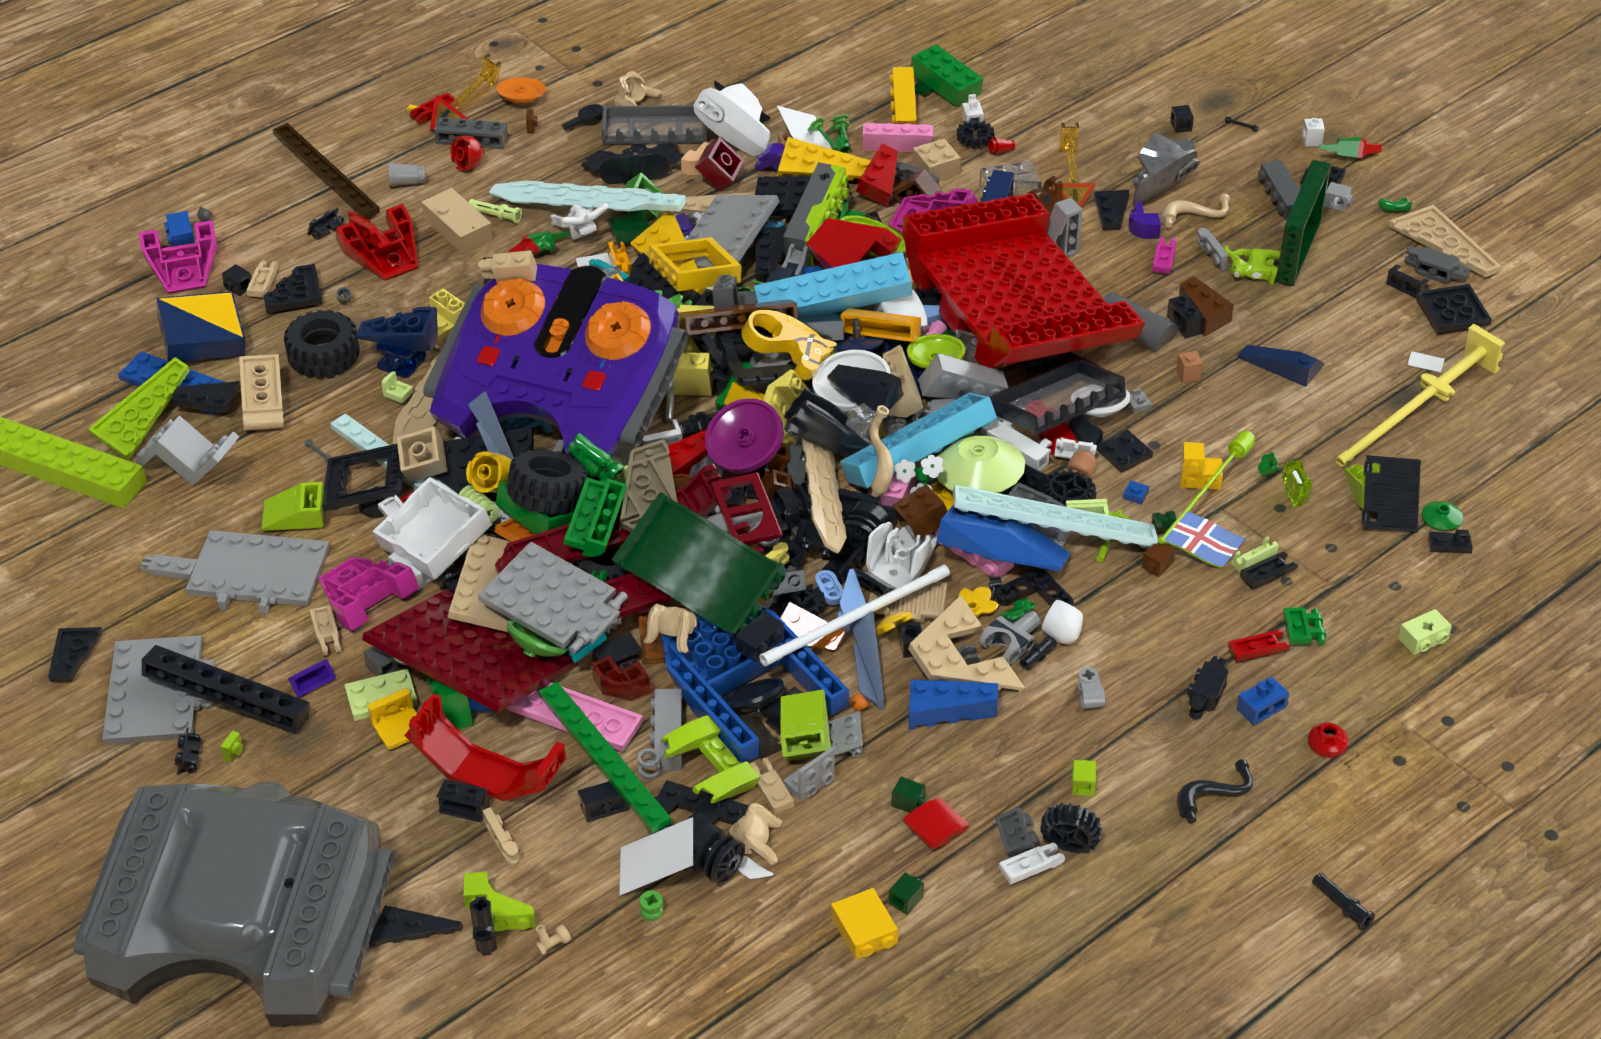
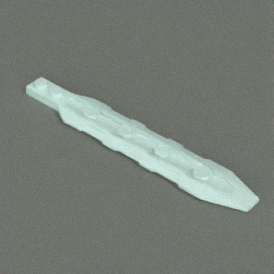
M528 180L495 184L489 191L490 195L513 203H542L552 206H573L578 204L582 208L591 209L598 208L603 203H606L608 209L617 211L649 209L680 212L687 202L685 195L652 193L638 188H608L607 186L597 185L580 186L570 183L553 184Z

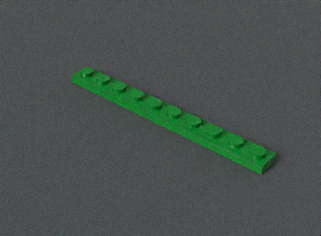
M556 682L539 690V697L649 831L653 834L672 824L668 813L562 686Z

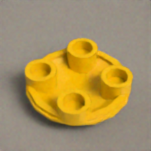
M911 611L896 612L883 619L875 628L877 636L913 618Z

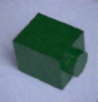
M901 776L892 791L891 806L911 813L927 802L928 796L925 795L926 785Z
M905 872L889 889L888 904L908 915L924 897V883L919 878Z

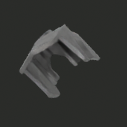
M1155 133L1138 156L1140 163L1145 168L1133 181L1136 188L1132 204L1134 205L1135 202H1142L1143 204L1163 194L1194 172L1200 164L1197 160L1198 153L1194 149L1186 152L1180 145Z

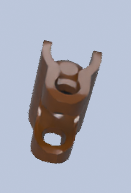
M1052 176L1045 181L1041 191L1034 188L1028 193H1032L1051 215L1055 203L1063 201V184L1057 177Z

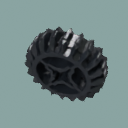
M1062 470L1061 473L1055 471L1054 475H1049L1045 479L1042 487L1043 494L1064 504L1065 507L1066 501L1092 500L1096 498L1097 494L1092 478H1087L1086 474L1081 475L1079 471L1072 472V470L1069 472Z
M1063 802L1060 805L1053 804L1052 807L1047 808L1041 819L1040 832L1043 834V839L1047 840V844L1055 843L1063 851L1077 852L1078 854L1082 851L1089 853L1090 850H1095V847L1101 840L1102 824L1100 823V818L1095 817V813L1089 812L1088 808H1081L1080 804L1078 806L1073 805L1071 802L1069 805Z

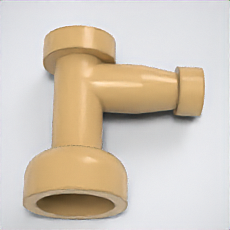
M562 924L555 929V934L551 937L546 933L544 925L536 927L540 941L535 943V947L541 956L545 955L548 949L559 942L566 944L572 940L568 930Z

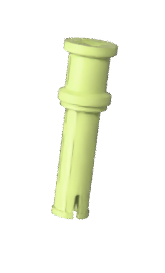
M474 199L469 201L477 211L498 216L500 220L504 221L507 219L516 224L521 220V208L517 207L514 209L505 204L498 206Z

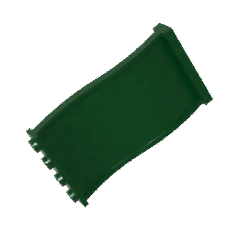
M659 492L612 558V561L619 569L625 570L650 584L702 619L732 635L735 639L740 631L761 614L763 605L766 601L771 600L775 588L784 581L787 572L781 562L777 563L750 548L699 514L668 498L662 492Z

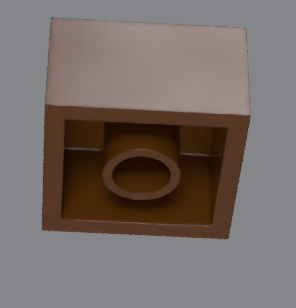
M927 484L919 487L916 491L901 498L892 505L900 524L915 540L917 535H920L921 539H923L926 535L939 529L941 519L948 512L944 502Z

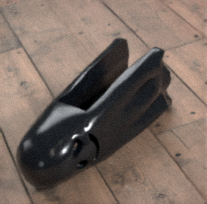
M806 388L794 399L790 408L784 414V418L789 420L784 426L786 432L795 434L845 458L872 444L870 433L835 404L810 392Z

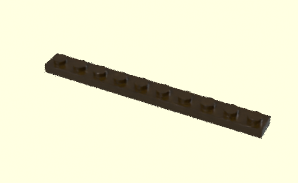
M286 123L273 129L274 136L359 215L367 219L380 213V207L290 124Z

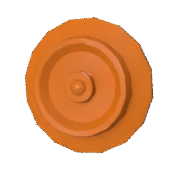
M516 77L500 82L497 85V92L510 102L530 103L546 92V86L536 79Z

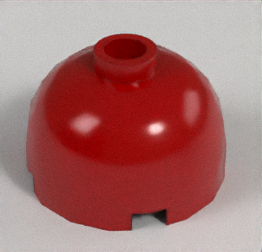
M471 136L455 137L456 141L452 142L450 150L451 160L456 162L457 165L455 168L459 171H468L478 167L484 154L478 140Z

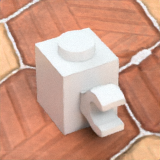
M976 94L968 95L969 103H962L963 122L969 123L971 119L973 122H976L977 119H979V122H982L984 113L980 102L976 99Z

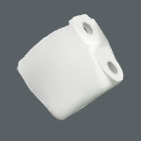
M913 289L911 296L875 304V312L921 317V331L926 333L929 329L924 307Z

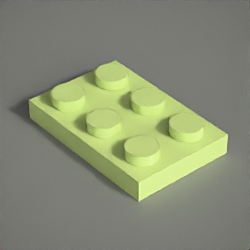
M408 669L344 684L354 721L369 717L367 704L405 688H408L411 693L413 706L418 705Z

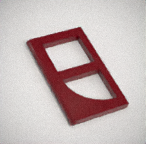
M756 472L711 482V488L731 536L746 545L773 540L783 536L759 473ZM752 485L758 502L727 508L721 493L722 490ZM758 512L763 513L760 524L754 530L738 536L731 518Z

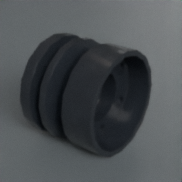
M804 481L801 485L798 483L794 484L793 491L790 487L786 486L773 492V499L776 506L779 505L781 508V519L786 521L788 531L798 527L800 519H807L813 522L811 495L808 492L809 481Z
M859 501L856 503L843 521L847 536L843 546L846 545L857 550L862 545L865 547V555L867 556L869 535L881 524L891 522L886 511L869 501Z
M707 823L693 836V866L690 867L699 873H704L708 879H712L716 884H724L738 870L744 858L745 844L735 839L732 835H726L724 830L714 824Z

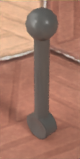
M312 440L305 441V446L314 449L325 458L326 462H328V458H332L331 455H326L317 448Z

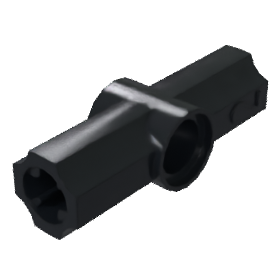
M485 896L476 897L475 900L470 902L473 939L475 940L478 952L482 953L483 956L491 955L492 952L497 950L494 927L495 916L492 913L491 901L487 900Z

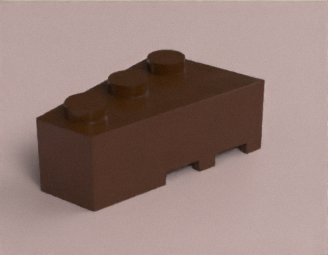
M1195 276L1180 283L1179 296L1186 294L1204 316L1202 329L1204 337L1231 322L1234 304Z

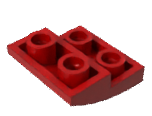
M940 797L919 806L903 819V822L932 849L948 844L952 836L966 832L969 824Z

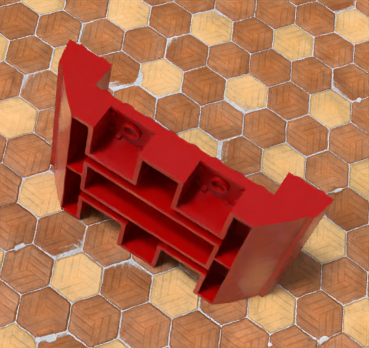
M1032 193L903 215L902 237L905 241L912 280L920 290L938 288L942 293L938 313L956 335L973 332L978 339L974 358L979 365L994 368L1138 338L1145 325V322L1126 300L1107 304L1046 233L1050 213Z

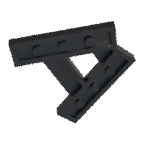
M666 780L658 796L654 797L667 813L675 807L692 812L693 814L687 819L693 817V836L702 826L707 823H714L716 820L733 825L746 815L749 805L730 799H724L712 804L713 795L711 793L700 791L697 795L693 792V788ZM670 824V825H668V826H666V827H664V828H662V829H660V830H658V831H661V830H663V829H666V828L672 826V824ZM646 827V829H647L649 835H651L652 833H651V832L649 831V829Z

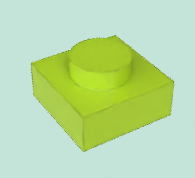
M231 731L220 746L224 761L232 763L236 756L241 754L243 744L240 733Z

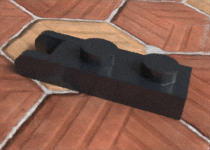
M1283 551L1242 569L1240 577L1251 589H1254L1296 570L1298 564L1296 562L1287 564L1284 560L1288 557V554Z

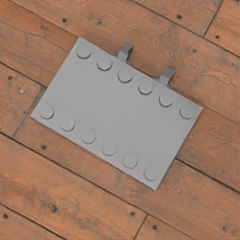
M717 194L705 212H701V214L690 212L687 216L691 224H696L689 236H685V239L693 240L712 237L739 263L779 203L778 196ZM706 257L694 258L698 269L715 266Z
M210 530L186 587L187 595L215 597L219 610H227L226 606L230 604L231 599L260 602L258 604L259 614H268L271 604L275 603L309 606L318 577L330 549L329 541Z
M201 635L115 641L102 737L104 745L177 740L180 735H184L187 727H189L188 734H193L195 711L200 708L212 707V702L141 676L142 658L155 645L215 667L214 660L201 659Z

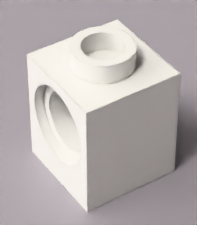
M1322 118L1304 119L1302 131L1304 146H1319V144L1323 143L1325 128Z

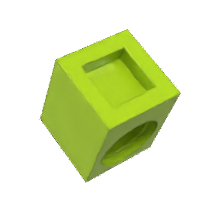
M1074 760L1072 795L1094 796L1096 761Z

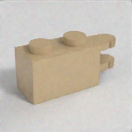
M532 251L493 254V258L483 259L478 262V268L482 271V277L495 278L497 283L502 280L506 281L517 278L529 281L536 280L537 264Z

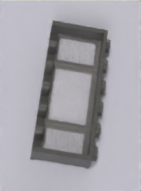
M693 105L603 106V144L707 142V126L694 113Z

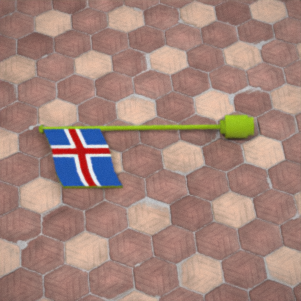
M1244 430L1239 432L1230 442L1228 451L1231 455L1166 533L1158 538L1160 544L1167 543L1186 551L1207 564L1222 568L1246 538L1230 533L1208 519L1188 511L1234 457L1242 459L1255 444V436L1250 431Z

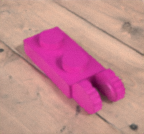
M1160 236L1152 272L1171 274L1176 238H1172L1170 244H1164L1165 239Z

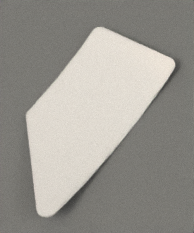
M744 856L738 868V871L749 879L774 875L747 856Z

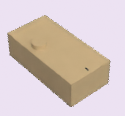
M453 188L421 202L424 219L462 254L493 240L491 222Z

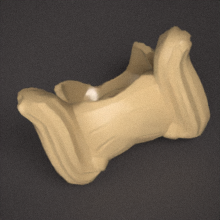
M630 71L625 76L620 77L618 95L614 99V103L616 106H637L636 103L641 101L644 96L656 98L660 97L662 93L659 89L642 85L645 80L640 74Z
M655 604L649 611L647 634L644 643L650 644L654 642L660 632L663 635L677 637L678 651L687 653L689 651L687 647L688 635L692 634L697 625L696 615L683 608L665 607Z
M752 803L749 805L746 815L729 828V833L735 839L745 844V854H751L752 851L750 849H753L765 858L770 865L778 862L775 852L766 842L769 838V827H780L782 820L774 816L762 805Z

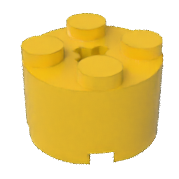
M479 452L467 465V480L478 492L497 494L498 484L508 481L512 460L500 453Z

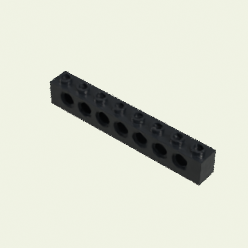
M155 645L142 658L141 676L290 732L297 733L309 719L310 702L164 647Z

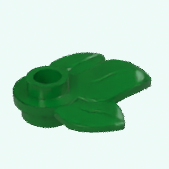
M1023 598L1012 603L1014 608L1008 609L996 617H1007L1009 621H1013L1023 616L1026 611L1034 609L1037 605L1030 602L1029 598Z

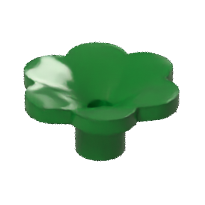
M1270 452L1268 455H1263L1258 465V470H1260L1262 476L1272 474L1278 470L1276 454Z

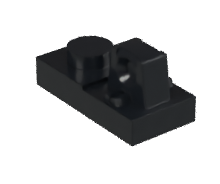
M1457 529L1455 533L1429 532L1428 534L1430 552L1472 554L1473 547L1468 529Z

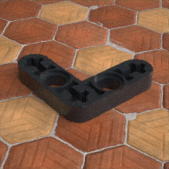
M1042 569L1030 571L1000 586L996 590V602L1001 606H1010L1013 602L1026 598L1036 592L1050 606L1056 600L1063 601L1071 606L1074 605L1073 598ZM1024 585L1027 589L1020 590L1017 586ZM1055 590L1057 593L1048 594L1046 591Z

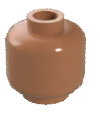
M1087 450L1076 451L1068 462V471H1079L1081 475L1086 474L1087 478H1090L1097 465L1095 456Z

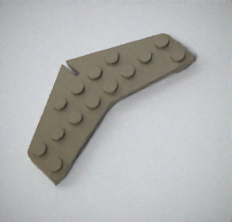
M664 439L635 448L630 452L626 484L628 485L623 497L620 518L622 528L630 533L659 492L664 493L668 498L678 503L669 448Z

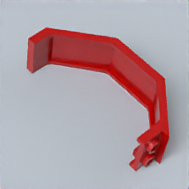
M434 693L422 704L416 716L411 718L409 730L404 735L448 780L486 788L488 796L500 801L544 791L566 760L565 744L560 742L555 743L545 758L526 763L517 762L473 744L445 717L441 696Z

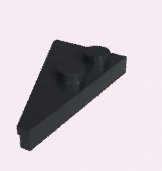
M385 905L372 931L369 946L376 947L378 942L393 940L394 944L404 940L411 941L429 938V934L443 931L444 935L452 934L462 930V922Z

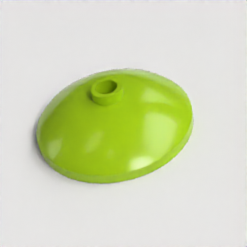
M930 334L919 337L914 342H911L907 348L909 360L923 369L929 366L938 353L960 360L965 356V345L956 337L945 334Z

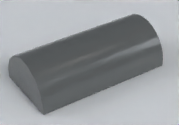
M1109 292L1103 297L1107 304L1126 300L1145 322L1138 338L1130 340L1156 352L1177 334L1178 327L1175 323L1115 292Z

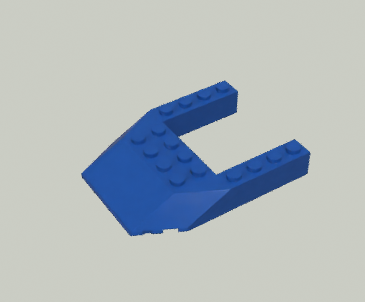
M769 609L762 610V612H766L784 623V638L780 644H776L773 648L779 647L798 637L774 611ZM696 615L697 625L692 634L688 635L687 647L689 651L687 653L678 651L677 637L661 633L667 671L678 689H681L682 696L698 718L708 715L721 730L718 737L740 763L750 762L759 757V738L720 696L771 668L782 664L808 692L824 690L826 709L830 716L849 707V689L807 645L783 656L780 660L768 666H764L760 659L755 663L736 651L735 637Z

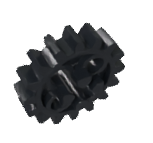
M971 119L969 123L964 121L963 125L959 124V128H957V140L960 141V144L965 143V147L972 146L973 149L975 146L981 148L984 145L987 147L988 141L994 138V127H991L990 123L986 124V121L979 122V119L976 122H973ZM974 130H977V138H974Z
M700 411L696 415H689L688 420L678 424L682 434L691 432L696 434L706 430L717 412L706 414L705 411Z

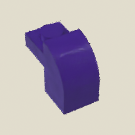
M779 143L769 144L765 152L757 157L758 161L755 164V168L760 171L772 165L777 172L785 145Z
M1135 202L1134 210H1131L1129 215V231L1139 238L1159 239L1161 227L1159 213H1144L1142 202Z

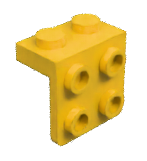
M408 688L367 704L370 722L387 749H393L409 742L404 735L409 730L411 718L416 716L417 713L413 708L412 697Z

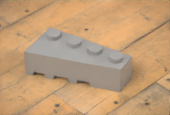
M939 353L918 379L922 396L958 399L969 392L992 396L1008 389L1003 371Z

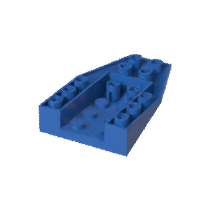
M954 504L941 519L936 542L942 543L945 547L962 549L963 552L968 554L975 553L987 560L994 559L1045 568L1051 571H1061L1071 554L1029 524L1020 523L1015 519L1003 520L994 515L982 516L974 511L962 512L954 508Z

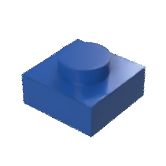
M1130 480L1123 493V499L1142 505L1149 492V486Z

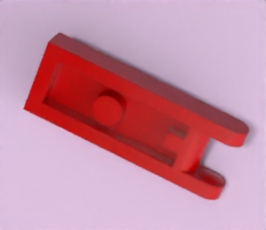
M1275 630L1229 641L1228 648L1235 661L1240 662L1286 651L1290 648L1288 642L1279 643L1277 639L1281 638L1283 633L1281 630Z

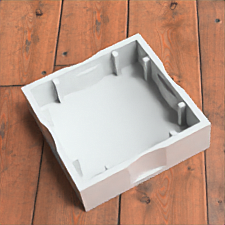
M429 477L409 496L401 507L392 512L372 532L381 548L391 554L395 552L416 569L435 580L492 523L485 508L466 497L455 494L445 485Z

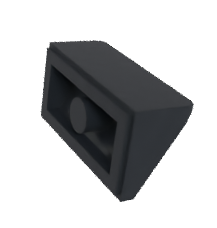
M1082 414L1070 419L1068 426L1078 441L1093 442V445L1102 442L1103 431L1085 415Z
M855 569L858 582L880 596L897 589L867 570Z

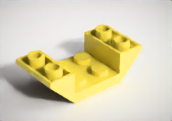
M444 288L429 297L430 307H436L438 338L436 343L449 335L465 305L464 302Z
M789 370L767 387L763 399L764 402L770 404L777 411L782 420L783 427L787 421L784 418L785 412L788 411L792 402L800 395L804 388L808 389L794 370ZM784 430L782 444L793 446L794 441Z

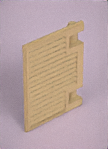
M947 582L931 583L874 611L873 614L874 616L875 614H883L886 618L896 612L911 611L913 618L907 620L909 622L925 623V618L936 619L944 612ZM871 591L869 602L881 596Z

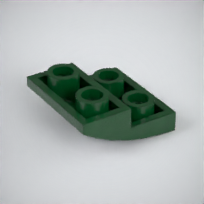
M642 211L607 219L612 236L614 235L618 247H621V241L625 246L630 245V242L650 227Z

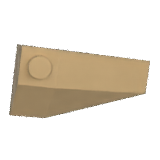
M899 345L883 354V359L888 364L891 374L901 378L903 396L889 410L888 415L908 417L923 409V405L905 354Z

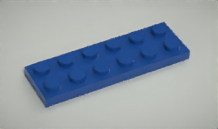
M141 351L118 373L119 380L139 387L163 368L168 361ZM189 369V373L180 386L224 383V381ZM199 409L210 414H214L216 412L211 410Z

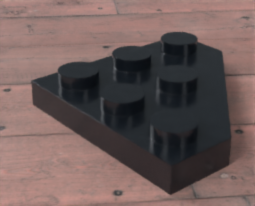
M315 264L296 266L288 278L284 277L275 285L276 288L272 292H267L264 295L266 313L322 304Z

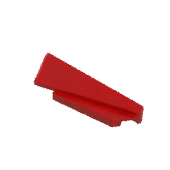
M353 211L348 212L349 223L354 222L364 241L379 249L393 244L372 221Z

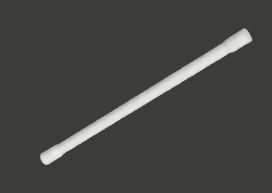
M941 565L927 574L808 633L760 654V661L764 666H768L780 660L783 656L864 617L871 611L874 612L949 576L950 571L946 565Z

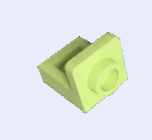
M390 372L381 382L383 396L403 404L414 393L413 386L397 380L396 372Z

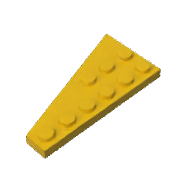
M788 137L776 176H783V174L812 176L817 163L820 162L846 167L848 180L853 181L854 178L862 176L871 161Z

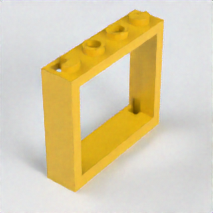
M712 237L649 245V252L647 253L649 263L677 291L713 287L717 278L721 275L737 277V283H741V264ZM706 257L715 266L681 271L672 261Z

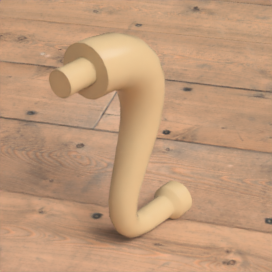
M1227 194L1219 196L1221 210L1210 209L1184 200L1171 201L1162 210L1161 222L1167 228H1171L1176 221V215L1180 213H1193L1211 218L1224 217L1229 210L1230 197Z
M883 405L878 406L876 416L870 427V440L878 457L876 475L871 484L873 489L872 496L879 497L880 494L886 493L893 477L891 454L880 440L878 434L880 423L889 413L888 408Z

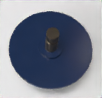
M858 318L852 319L853 334L844 333V340H831L837 343L834 348L840 350V352L865 350L877 354L876 347L884 342V338L861 335L860 319Z

